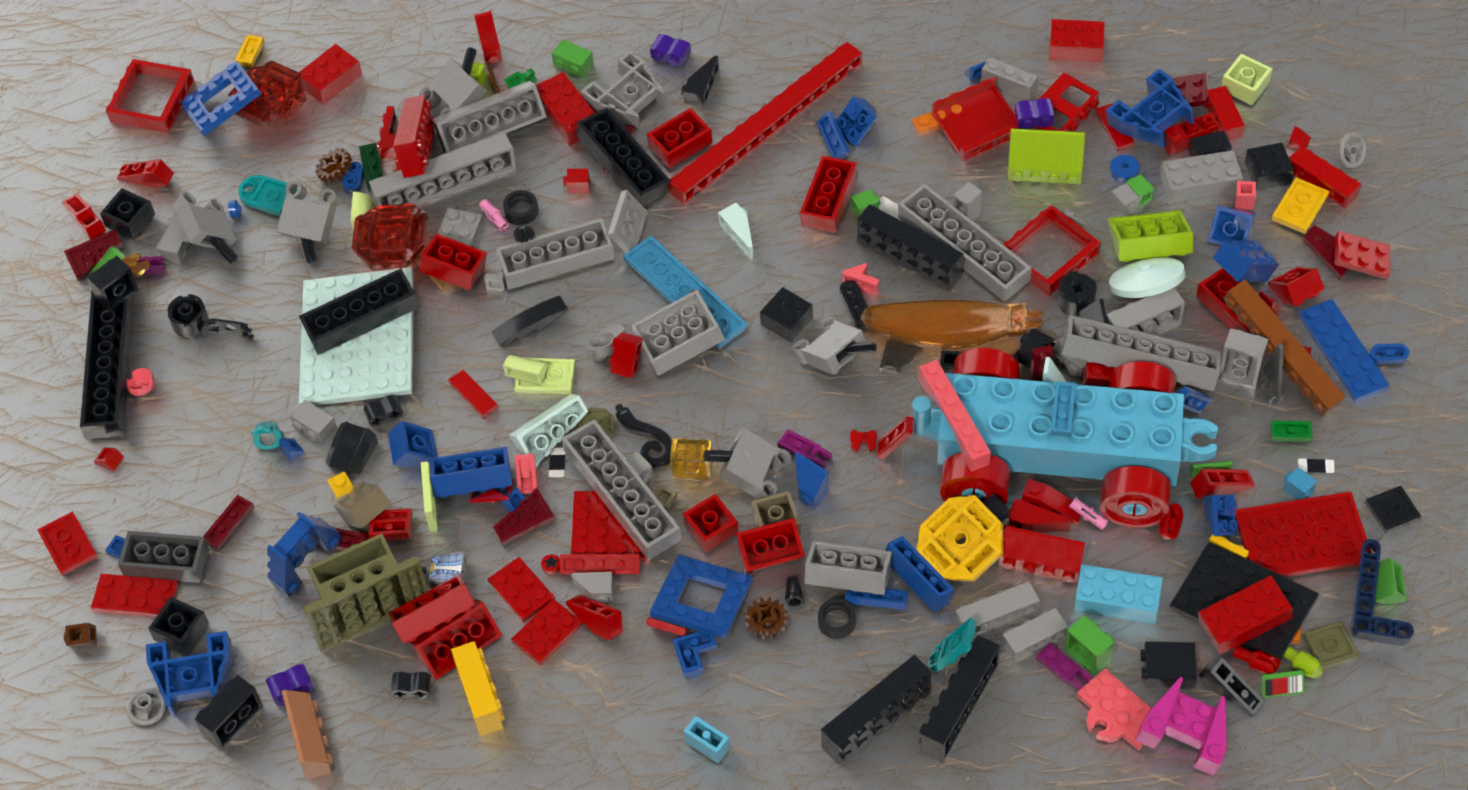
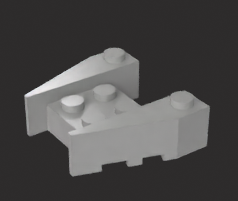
M629 50L618 59V73L622 77L605 90L592 81L581 91V95L594 113L607 107L621 124L627 126L635 125V129H639L638 113L653 100L663 107L666 106L665 91L656 82L643 59Z

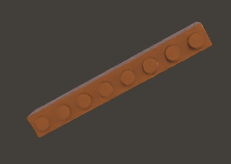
M1243 280L1227 292L1223 298L1226 306L1234 311L1238 320L1246 325L1251 334L1260 335L1268 339L1267 353L1271 355L1278 344L1283 345V370L1289 380L1297 385L1301 394L1308 398L1317 412L1324 416L1345 399V395L1246 280Z

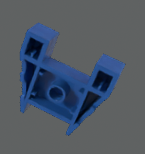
M1158 69L1146 78L1149 93L1147 97L1132 108L1118 100L1105 111L1108 125L1119 133L1164 147L1163 131L1181 117L1190 124H1194L1191 106L1183 98L1172 77Z
M301 512L297 513L298 520L273 547L270 544L267 546V555L270 557V561L267 563V567L270 569V572L267 573V578L273 586L289 598L292 594L297 593L301 587L302 581L294 569L301 566L308 553L313 552L317 544L329 553L332 549L338 547L342 539L339 532L323 519L315 518L312 515L307 516Z
M227 631L206 634L208 653L172 659L171 650L166 641L146 645L147 665L173 717H176L175 703L206 697L213 698L225 688L233 660L231 639Z

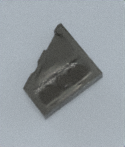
M888 336L880 364V371L899 374L905 365L909 364L914 359V356L923 350L924 343Z

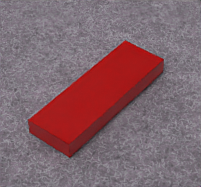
M1112 103L1096 108L1095 113L1116 150L1120 151L1133 147L1134 141L1132 137L1121 134L1108 125L1105 110Z
M464 370L448 379L449 384L483 419L498 409V404Z
M905 417L878 441L877 458L885 459L913 434V417Z

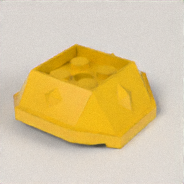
M975 495L949 498L920 525L916 550L945 580L974 582L1003 555V524ZM966 537L965 543L959 544V540Z

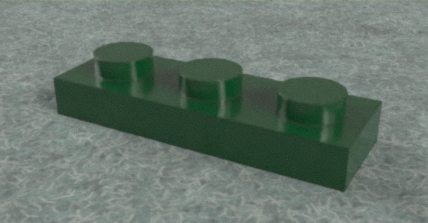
M376 143L359 146L368 191H371L369 181L383 177Z

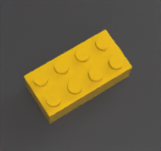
M475 641L451 649L479 736L481 737L503 729L502 721L505 720L503 710L481 647L477 648Z

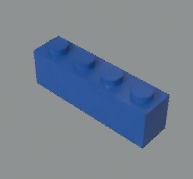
M903 536L887 544L885 551L892 552L891 568L934 613L950 604L955 589Z

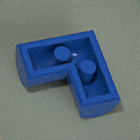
M699 631L672 639L684 677L691 679L700 676L703 673V666L699 654L717 649L714 635Z

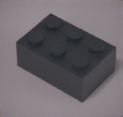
M237 674L234 679L227 682L225 688L219 694H216L204 709L198 712L194 720L203 738L221 751L263 707L256 688Z

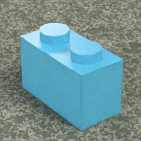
M697 716L694 717L683 731L685 743L718 764L731 749L730 737Z

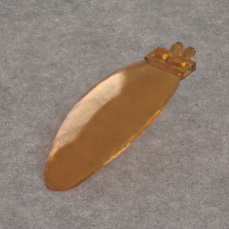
M924 300L870 306L860 315V321L870 330L908 345L931 349H960L986 344L1007 335L1008 337L1023 335L1025 332L1027 333V326L1030 328L1041 326L1042 320L1040 317H1042V311L1038 308L1028 309L1027 302L1005 305L970 300Z

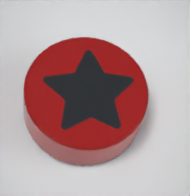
M554 554L543 557L541 560L543 572L548 575L558 573L560 571V558Z

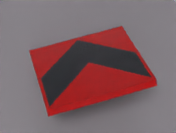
M512 486L488 489L483 492L474 491L469 501L470 503H497V501L509 500Z

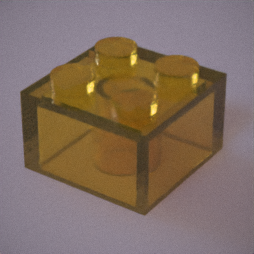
M672 439L670 454L672 479L711 481L713 462H706L703 459L704 451L712 450L711 440Z

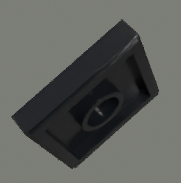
M1402 486L1367 498L1365 501L1385 534L1417 522L1422 517Z

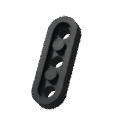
M853 281L843 282L840 285V296L854 325L860 329L868 328L872 324V314L858 285Z

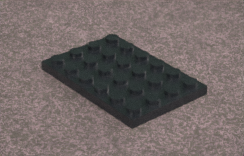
M1209 541L1171 602L1170 609L1199 623V611L1272 576L1293 608L1292 619L1243 643V645L1256 651H1263L1277 657L1281 661L1318 600L1319 593Z

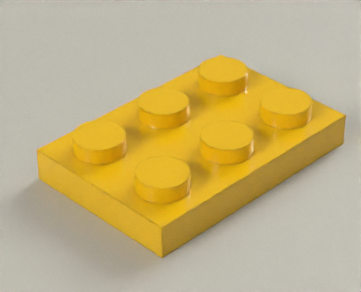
M1295 177L1273 213L1271 220L1306 234L1327 200L1330 191Z

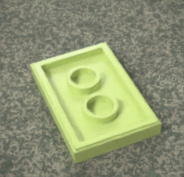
M527 358L548 364L549 367L541 385L519 379L515 380L514 390L516 393L572 394L576 362L575 359Z
M421 462L425 516L430 532H437L436 502L430 478V466L428 462Z

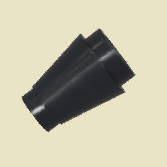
M790 576L786 580L784 599L789 606L797 607L803 603L805 597L798 578Z

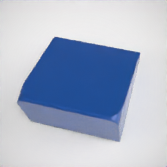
M986 62L965 71L967 78L970 81L980 78L982 76V68Z

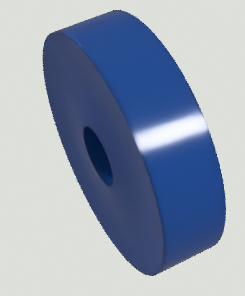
M1119 155L1110 163V174L1119 182H1127L1130 178L1138 176L1139 163L1132 156Z

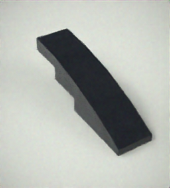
M559 295L521 312L491 332L498 344L503 348L516 337L521 340L535 329L541 331L569 309Z

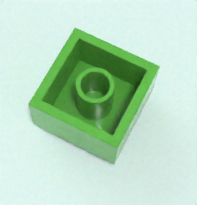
M1084 615L1067 629L1065 650L1092 675L1095 676L1111 662L1114 640L1110 634L1104 633L1094 620Z

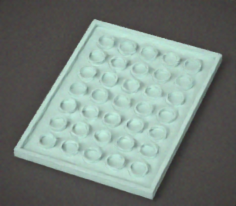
M402 268L413 289V268ZM398 269L304 280L302 314ZM413 311L320 355H317L302 325L299 405L304 400L317 406L382 398L388 395L412 394Z

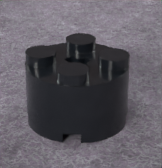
M1072 271L1060 281L1057 301L1061 311L1069 316L1078 317L1079 311L1095 302L1096 281L1076 271Z
M188 294L185 297L181 295L173 299L168 305V318L176 334L188 339H194L197 335L201 334L200 328L202 324L209 320L201 298L193 294Z
M1031 329L1029 333L1025 332L1020 339L1022 345L1014 354L1018 355V363L1031 369L1032 349L1049 345L1053 347L1056 344L1054 343L1055 339L1037 329Z

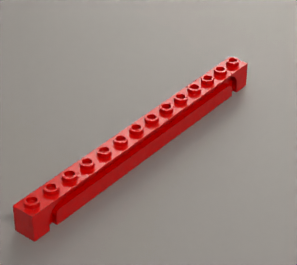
M848 42L839 46L818 65L813 66L809 72L800 76L795 83L789 85L781 94L776 95L767 105H763L758 112L749 116L744 123L738 125L730 134L725 135L716 145H712L707 152L698 156L693 163L684 167L679 174L673 176L670 179L669 193L685 205L695 197L694 194L697 191L701 192L847 77L849 71L853 72L862 65V52Z

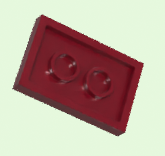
M1207 73L1172 78L1176 87L1181 91L1183 98L1187 100L1191 107L1207 105Z

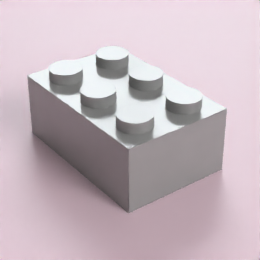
M1230 328L1224 345L1218 379L1256 389L1263 367L1268 339L1260 335H1253L1242 330Z

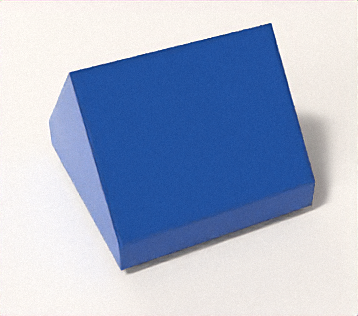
M280 438V450L290 462L304 453L295 439Z
M517 487L511 491L509 500H502V507L509 512H513L519 506V503L525 499Z

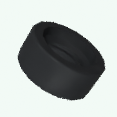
M513 191L506 196L503 202L505 217L512 224L526 225L534 221L538 216L537 199L529 191ZM519 202H527L532 206L524 213H514L510 210L514 204Z
M840 598L824 602L818 611L819 629L824 635L833 639L849 636L856 626V612L852 604ZM840 610L848 614L849 621L842 627H833L825 622V616L831 611Z

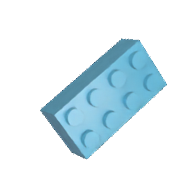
M1081 564L1074 611L1156 624L1163 577Z

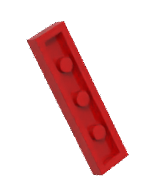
M560 554V574L589 572L640 574V554Z

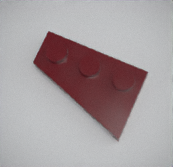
M1313 225L1303 237V242L1316 256H1320L1327 268H1331L1336 273V277L1341 280L1350 269L1335 265V237Z
M115 229L64 251L78 281L95 267L111 246L114 245L117 249L123 247Z
M536 487L527 499H523L513 512H509L493 527V530L503 546L554 521L555 517Z

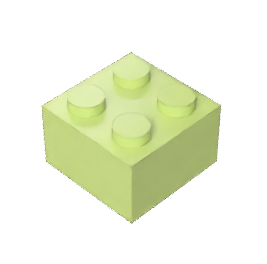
M1240 54L1224 74L1221 86L1226 85L1231 96L1253 105L1270 83L1272 68Z

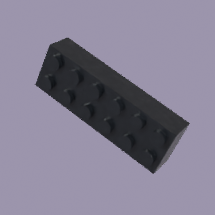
M607 107L577 122L576 136L622 190H628L643 207L669 193L670 179Z
M870 204L857 218V241L861 245L875 250L876 253L890 258L893 262L905 266L908 270L914 271L923 278L929 279L950 291L963 276L964 253Z
M402 268L299 315V318L317 355H320L420 308V304Z
M979 635L971 642L972 647L965 658H960L956 674H951L948 680V688L942 690L938 698L940 702L937 707H932L928 723H923L919 731L921 735L919 744H921L920 753L941 763L946 759L999 664L1000 645Z
M913 655L821 729V748L837 764L849 760L853 752L858 748L862 749L865 747L869 739L874 735H880L884 727L889 723L893 724L896 722L900 714L905 710H911L915 702L929 695L931 691V670L916 655Z

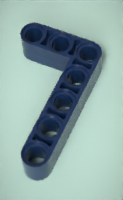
M1368 539L1363 543L1359 553L1350 628L1351 634L1355 638L1405 646L1410 642L1414 633V628L1410 623L1373 616L1381 546L1376 540ZM1365 549H1372L1375 553L1369 554ZM1368 567L1373 572L1368 573L1363 568ZM1366 586L1370 591H1363L1361 587ZM1359 605H1365L1368 610H1361ZM1362 624L1366 629L1361 630L1356 625ZM1382 627L1387 633H1380L1377 628ZM1398 631H1404L1408 636L1403 637Z

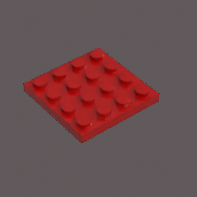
M574 491L571 554H640V562H651V559L648 560L595 491Z

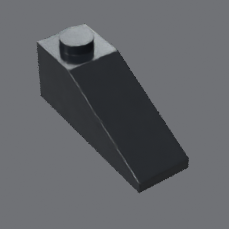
M718 56L712 57L688 78L686 85L682 86L681 95L684 97V103L705 107L719 70Z
M1222 657L1209 661L1198 675L1213 691L1220 696H1224L1226 700L1250 716H1254L1265 702Z

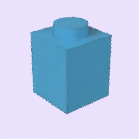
M1298 467L1294 472L1290 471L1285 476L1283 490L1296 500L1306 499L1315 491L1317 480Z

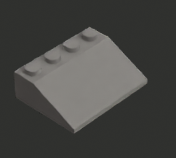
M698 290L631 325L636 336L643 338L642 347L658 376L725 340Z

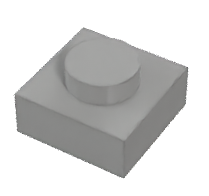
M485 273L484 280L487 290L505 291L504 274Z

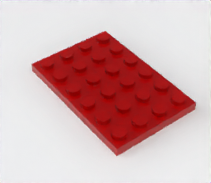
M1352 492L1235 510L1238 531L1243 547L1249 551L1247 559L1283 577L1358 566L1360 550L1363 543L1367 540ZM1365 549L1366 552L1372 554L1371 549Z

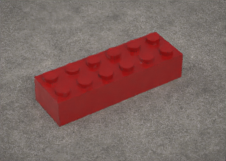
M425 94L406 98L403 102L393 147L404 178L425 174L426 167L428 166L429 152L432 150L431 142H433V134H435L432 119L435 117L431 115V103L429 100H426Z

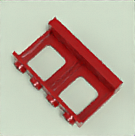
M1063 72L1039 99H1051L1053 109L1070 119L1061 129H1055L1052 126H1035L1034 128L1047 131L1075 132L1079 123L1082 120L1085 121L1091 110H1095L1099 105V92ZM1070 86H1074L1090 95V98L1081 107H1077L1061 98V95Z

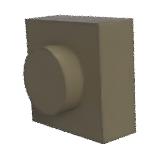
M659 485L654 493L666 511L669 510L677 498V492L662 485Z

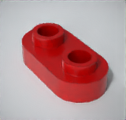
M1170 504L1168 517L1159 524V534L1164 540H1172L1178 536L1183 520V510L1179 504Z

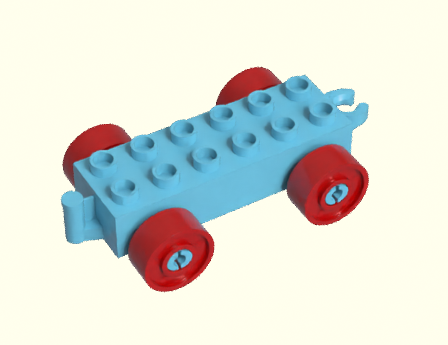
M974 348L962 352L954 361L953 374L946 373V376L991 452L990 464L973 472L970 471L962 457L957 439L941 409L931 407V402L926 396H918L912 402L914 433L938 442L937 465H943L940 495L944 501L953 497L975 495L983 502L994 494L1006 504L1010 471L1102 480L1100 510L1106 519L1126 527H1150L1163 522L1169 515L1170 488L1177 484L1180 463L1186 461H1208L1214 458L1217 452V446L1213 443L1199 447L1193 444L1191 440L1195 434H1204L1210 439L1216 438L1218 432L1217 425L1204 419L1184 418V394L1176 393L1175 375L1166 367L1152 362L1137 361L1118 366L1110 374L1109 387L1076 385L1071 437L1051 435L1056 383L1019 380V363L1013 356L1001 350Z

